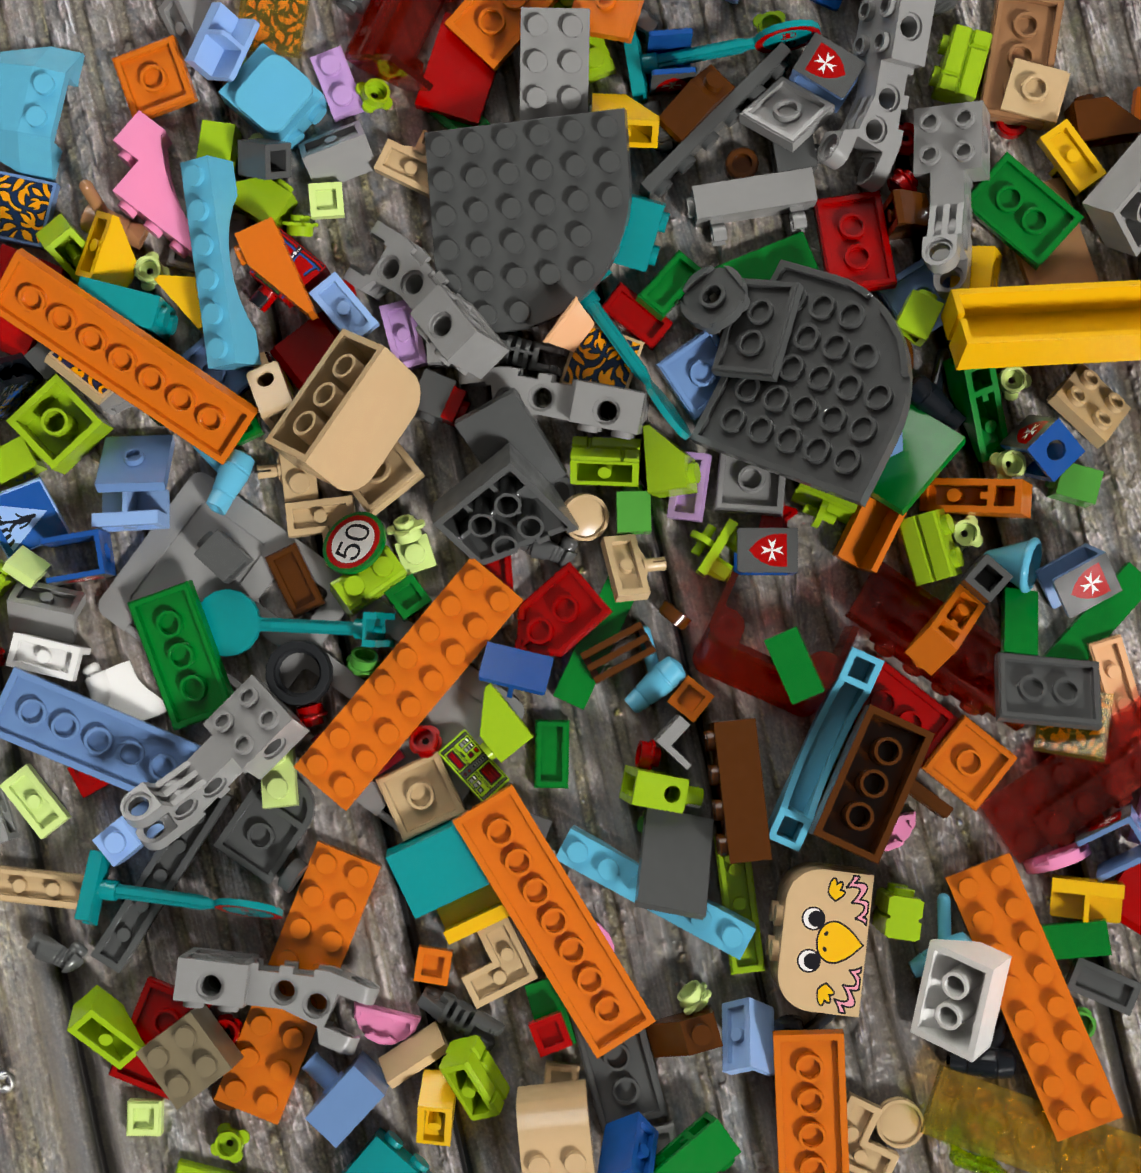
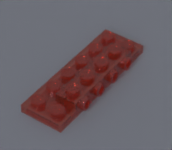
M882 561L877 573L871 572L845 616L871 633L868 640L875 644L874 650L878 654L887 658L895 657L903 663L902 668L906 673L915 677L923 676L932 682L931 688L933 691L942 696L950 694L959 700V706L964 712L970 715L979 714L981 716L988 712L996 717L994 656L997 652H1001V641L974 624L959 649L932 676L924 669L917 667L904 652L944 602L920 586H916L914 582ZM1003 722L1015 731L1024 726V724Z
M1141 695L1121 710L1116 711L1114 715L1107 717L1101 759L1057 751L981 804L980 809L1016 862L1022 863L1047 845L1051 847L1056 844L1058 847L1068 845L1076 838L1074 833L1076 830L1084 825L1090 828L1099 824L1105 818L1102 814L1104 811L1112 806L1116 809L1121 808L1131 802L1133 799L1131 793L1141 787Z

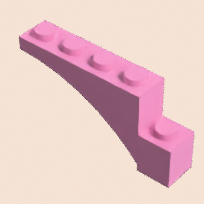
M139 110L113 139L120 151L118 157L131 168L112 190L120 201L117 206L130 218L134 219L137 215L145 222L143 224L144 228L159 239L163 235L171 242L169 244L170 248L179 256L185 259L189 255L193 259L188 219L179 203L172 181L168 148L172 145V142L165 129Z

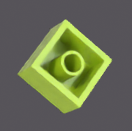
M55 374L6 420L52 470L64 475L114 429L68 380L58 374Z

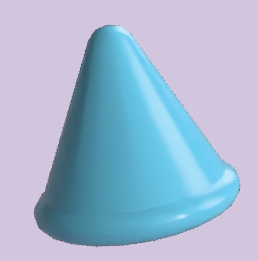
M1033 537L1027 541L988 550L983 554H988L1013 576L1010 582L1017 586L1022 593H1028L1033 588L1037 579L1035 571L1040 568L1042 559V543L1039 538Z

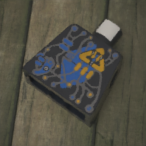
M22 353L0 358V419L10 417L17 411L44 378Z

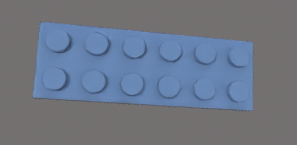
M16 666L13 668L0 695L1 739L129 792L142 782L156 783L187 761L202 746Z

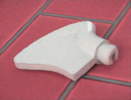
M130 660L103 671L100 664L96 662L83 668L82 673L86 677L85 683L91 699L143 721L158 717L167 712L163 699L150 691L138 679Z

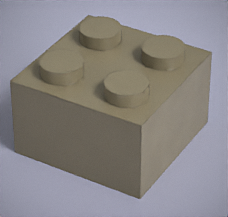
M204 1004V1008H193L136 1052L177 1110L229 1072L244 1057L206 1004Z

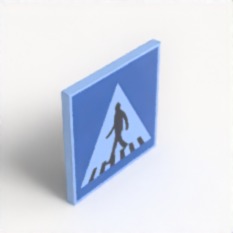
M41 477L0 492V546L8 559L22 545L32 550L43 546L40 545L39 539L71 533Z

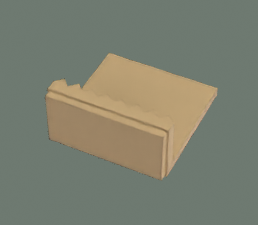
M1015 58L1000 110L1044 121L1042 130L1050 131L1057 123L1071 73Z

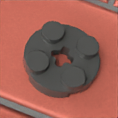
M711 265L698 270L685 283L683 303L680 300L681 311L687 320L695 328L705 330L708 334L712 335L719 333L722 329L734 323L750 305L748 288L745 281L734 268L723 265L725 268H714ZM715 293L717 296L721 294L716 302L709 304L711 302L709 298L711 294Z

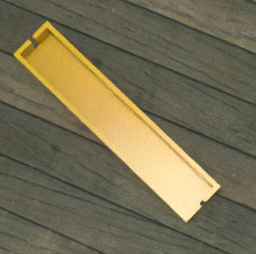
M1141 280L951 289L941 313V320L947 340H951L949 347L956 370L1141 360Z

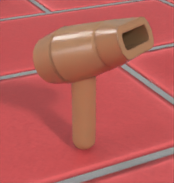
M87 179L82 180L79 183V189L89 205L86 206L80 217L81 230L89 234L97 210L115 215L121 221L130 246L140 250L149 233L143 224L132 222L130 219L108 209L92 182Z

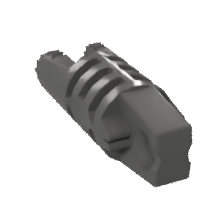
M501 333L500 339L510 351L498 363L537 373L558 375V378L562 377L563 370L559 367L538 362L540 353L561 358L567 357V349Z
M428 985L419 998L417 1005L429 1013L437 1022H444L447 1028L452 1029L456 1033H462L463 1037L479 1036L486 1046L485 1049L491 1051L496 1044L493 1036H500L505 1025L483 1011L475 1010L473 1005L468 1004L464 1000L456 999L457 996L446 991L443 992Z

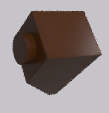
M710 64L691 79L660 114L659 125L680 144L735 87Z
M1094 94L1079 96L1074 99L1064 112L1065 120H1069L1088 148L1134 142L1141 134V120L1107 96L1095 98Z
M904 189L892 190L883 204L889 241L925 236L928 229L930 210L927 194Z
M710 1004L706 1005L699 1012H693L690 1015L681 1012L657 1019L656 1022L646 1027L654 1058L691 1056L723 1046Z

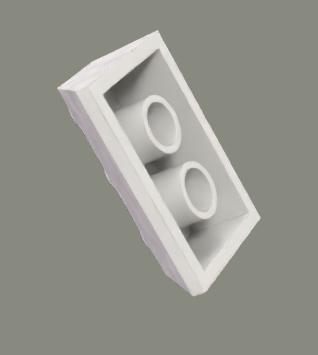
M944 939L930 940L910 1032L970 1062H974L991 1047L1012 956L982 942Z

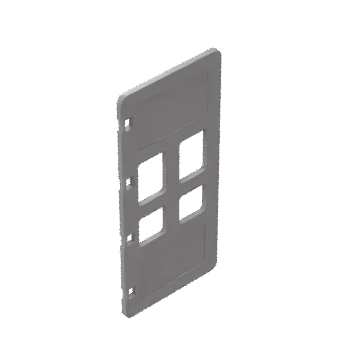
M204 472L193 474L170 503V529L150 530L98 603L99 611L104 617L130 634L141 644L137 629L131 625L134 620L127 603L189 580H193L201 603L205 597L215 591L233 589L244 592L252 598L260 611L261 617L279 618L261 604V597L275 579L265 557L293 543H297L315 581L327 591L326 604L319 607L310 620L340 621L345 614V611L330 592V583L343 574L333 571L330 567L327 568L322 556L297 538H289L286 530L238 495L225 515L213 512L206 501L215 479ZM218 529L225 532L254 559L231 584L220 580L194 555L199 549L197 543L209 531L214 533ZM377 599L358 612L362 616L363 612L396 613L395 620H386L385 633L398 642L414 625L409 620L403 622L398 613L381 599ZM260 632L261 635L278 647L290 641H308L320 646L322 649L324 641L330 635ZM294 653L288 656L280 667L282 684L289 690L300 674L306 669L319 676L317 662L305 653ZM327 653L333 665L331 686L351 699L366 680L354 675L348 667ZM471 665L467 667L419 725H432L440 731L439 736L443 740L441 749L464 729L479 745L484 742L479 735L484 691L489 683L480 681L478 679L479 671ZM226 671L230 684L236 687L237 690L243 683ZM493 684L522 720L525 712L523 704L514 696L508 698L506 690L499 685ZM308 732L295 745L297 758L300 759L305 753L299 748L303 741L307 739L311 742L310 740L315 737L312 733ZM410 736L400 747L406 757L375 779L421 758L417 753L414 754L409 747ZM429 739L423 741V744L429 743ZM444 761L458 794L463 801L470 792V788ZM373 779L356 799V802L399 832L393 817L383 810L387 804L376 780Z

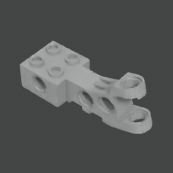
M862 0L860 5L857 36L853 43V55L862 59L865 65L859 75L856 98L841 129L824 133L817 151V160L830 169L836 170L846 162L853 147L863 153L862 159L864 161L855 183L868 192H876L886 182L901 147L904 132L898 129L901 110H907L910 97L904 95L907 76H913L915 68L925 67L936 0Z
M983 100L914 109L913 175L922 187H930L927 236L923 237L922 258L927 268L934 273L933 283L936 293L944 300H947L951 289L969 288L972 262L971 189H973V182L990 180V113ZM947 277H960V281L956 286L952 288L942 286L943 281Z
M377 220L369 235L386 245V249L371 274L351 264L343 279L377 300L390 291L400 295L412 310L410 315L418 324L415 328L416 331L427 342L431 343L432 341L437 348L434 351L437 358L446 366L453 364L463 375L470 373L482 379L510 350L473 304L466 301L459 293L455 294L450 291L446 286L449 282L448 278L440 270L437 273L428 263L432 258L423 248Z
M511 366L493 367L482 379L470 373L463 375L458 371L459 388L491 385L492 399L515 388L532 416L542 415L578 423L577 430L597 433L602 432V428L612 430V437L631 440V438L635 439V435L643 433V426L647 422L651 398L645 391L579 379H572V384L569 385L557 382L558 375L539 373L538 378L524 376L525 369ZM542 388L548 389L552 395L551 403L545 408L537 402V393ZM609 401L613 402L617 408V414L613 420L609 419L605 414L604 408Z
M251 675L203 723L212 736L187 761L156 783L142 782L123 797L120 803L121 814L129 825L137 828L136 835L147 849L161 850L197 824L206 815L205 810L218 797L222 798L231 789L229 785L242 772L245 774L248 772L261 780L310 731L290 708L270 691L268 685L254 675ZM141 801L149 803L148 810L140 816L131 814V810L136 803ZM152 825H164V830L160 836L156 838L147 837V831Z
M193 947L178 957L173 1000L183 1001V1006L187 1008H204V1004L218 1005V1010L222 1012H239V1008H244L246 1005L283 1009L317 1026L319 1045L342 1054L353 1055L361 1038L360 1035L356 1037L345 1030L333 1026L334 1022L330 1021V1017L339 995L355 1002L372 1006L376 1001L380 986L333 965L320 964L318 969L306 970L299 969L298 961L285 960L284 965L271 966L265 965V958L262 957V954ZM214 976L219 978L221 984L216 982ZM281 980H287L293 984L295 989L293 996H286L281 993L279 989ZM316 993L323 995L327 1000V1008H315L311 1003V995Z

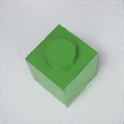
M1073 463L1055 482L1045 481V487H1048L1046 497L1084 508L1095 505L1104 471Z
M639 485V487L622 486L623 491H616L615 495L616 535L650 534L651 494L643 491L642 485Z

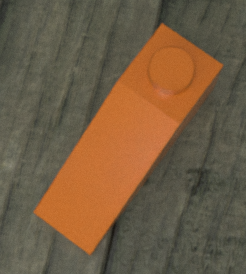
M270 217L234 233L238 245L233 248L241 265L248 264L257 276L311 320L319 318L274 219Z
M935 478L920 496L919 511L929 512L944 508L945 514L995 518H1031L1033 485L1024 479Z
M959 584L917 634L904 653L911 658L917 667L924 669L932 676L959 649L986 606Z

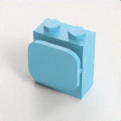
M264 43L240 67L235 80L232 82L228 81L218 92L224 103L262 134L264 138L291 142L292 150L303 141L304 132L312 123L316 125L323 119L328 106L324 94L311 84L308 77L287 59L277 55Z

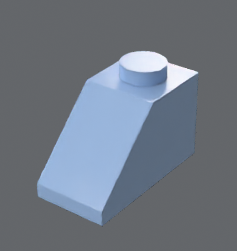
M146 801L141 802L131 810V814L134 816L144 814L148 810L149 803ZM123 816L92 840L113 867L125 863L144 847L136 835L137 828L129 825ZM152 825L147 831V837L155 838L164 830V825Z

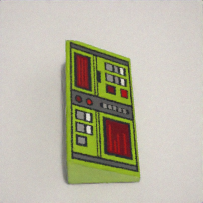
M465 729L438 752L481 802L495 794L510 780L500 767L488 758L479 744Z

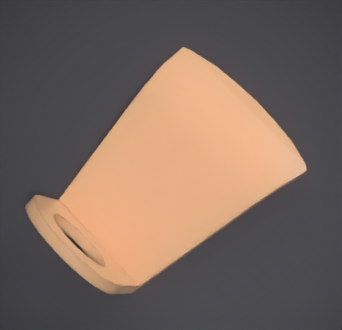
M577 296L557 318L555 325L542 342L550 343L572 352L576 351L595 325V322L578 301Z

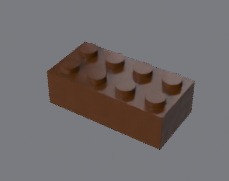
M871 704L864 705L815 813L808 833L863 859L879 864L935 733Z
M756 718L708 724L709 730L704 731L703 735L705 751H712L713 765H707L709 785L716 786L717 799L711 800L713 819L720 821L721 834H715L717 854L721 857L724 856V860L729 864L771 860L772 853Z

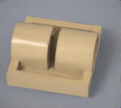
M1084 363L1079 364L1073 369L1069 376L1046 399L1047 403L1097 449L1107 442L1131 409L1119 394L1111 390L1100 379L1098 374L1090 370Z

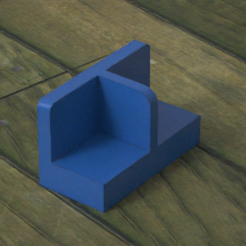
M487 641L478 679L508 687V698H512L514 689L543 696L549 682L554 657Z
M639 1111L605 1125L597 1173H654L659 1132Z

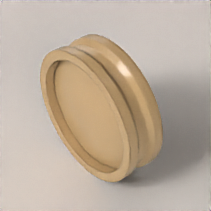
M577 493L564 502L579 526V530L567 533L568 535L579 541H591L601 536L606 530L609 522V512L607 506L600 498L590 493Z
M894 1096L884 1100L880 1104L882 1113L875 1126L880 1138L887 1145L898 1149L908 1148L916 1144L921 1138L925 1126L924 1117L920 1109L914 1102L905 1097Z

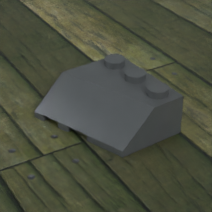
M510 442L433 503V524L470 559H476L482 565L515 554L519 548L537 542L539 545L550 541V536L564 531L571 533L579 530L577 522L556 488Z

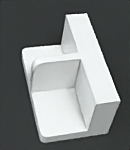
M14 632L5 666L13 668L16 666L26 671L68 681H76L82 656L90 655L91 648L28 633Z

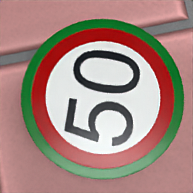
M354 512L338 520L327 533L323 543V557L326 564L333 571L343 575L357 574L369 568L379 558L385 547L386 530L383 523L369 512Z

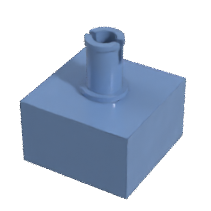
M317 1051L301 1068L324 1088L323 1094L316 1100L305 1119L335 1148L340 1145L385 1096L389 1087L382 1068L364 1051L343 1072L340 1071L338 1073Z

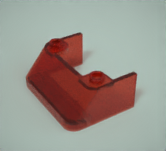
M371 0L346 49V60L357 68L402 90L431 91L433 84L423 77L424 64L417 56L444 3H450L455 0Z
M732 571L723 583L693 651L692 662L695 669L701 674L793 715L807 717L814 714L837 680L859 631V627L855 625L844 627L833 654L827 651H818L810 655L825 691L792 705L771 656L739 643L745 628L744 620L737 611L725 606L739 575Z

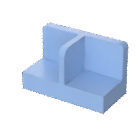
M212 2L184 61L207 80L232 82L238 74L260 27V23L255 19H239L221 2Z
M335 271L309 292L314 302L339 331L343 328L366 338L380 326Z
M169 490L102 493V513H92L91 527L107 532L170 529Z
M751 997L722 1003V1072L734 1075L756 1071L766 1076L774 1075L772 1031H774V1008Z

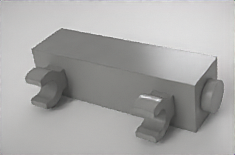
M809 167L692 186L690 197L685 198L687 217L694 219L695 228L710 227L712 247L726 245L727 232L724 223L786 213L789 214L791 235L802 231L804 233L805 228H807L805 210H812L818 200L813 169Z

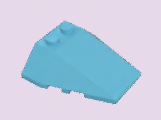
M52 46L0 52V162L20 175L55 182L62 150L54 142L68 85L78 87L85 58L83 53Z

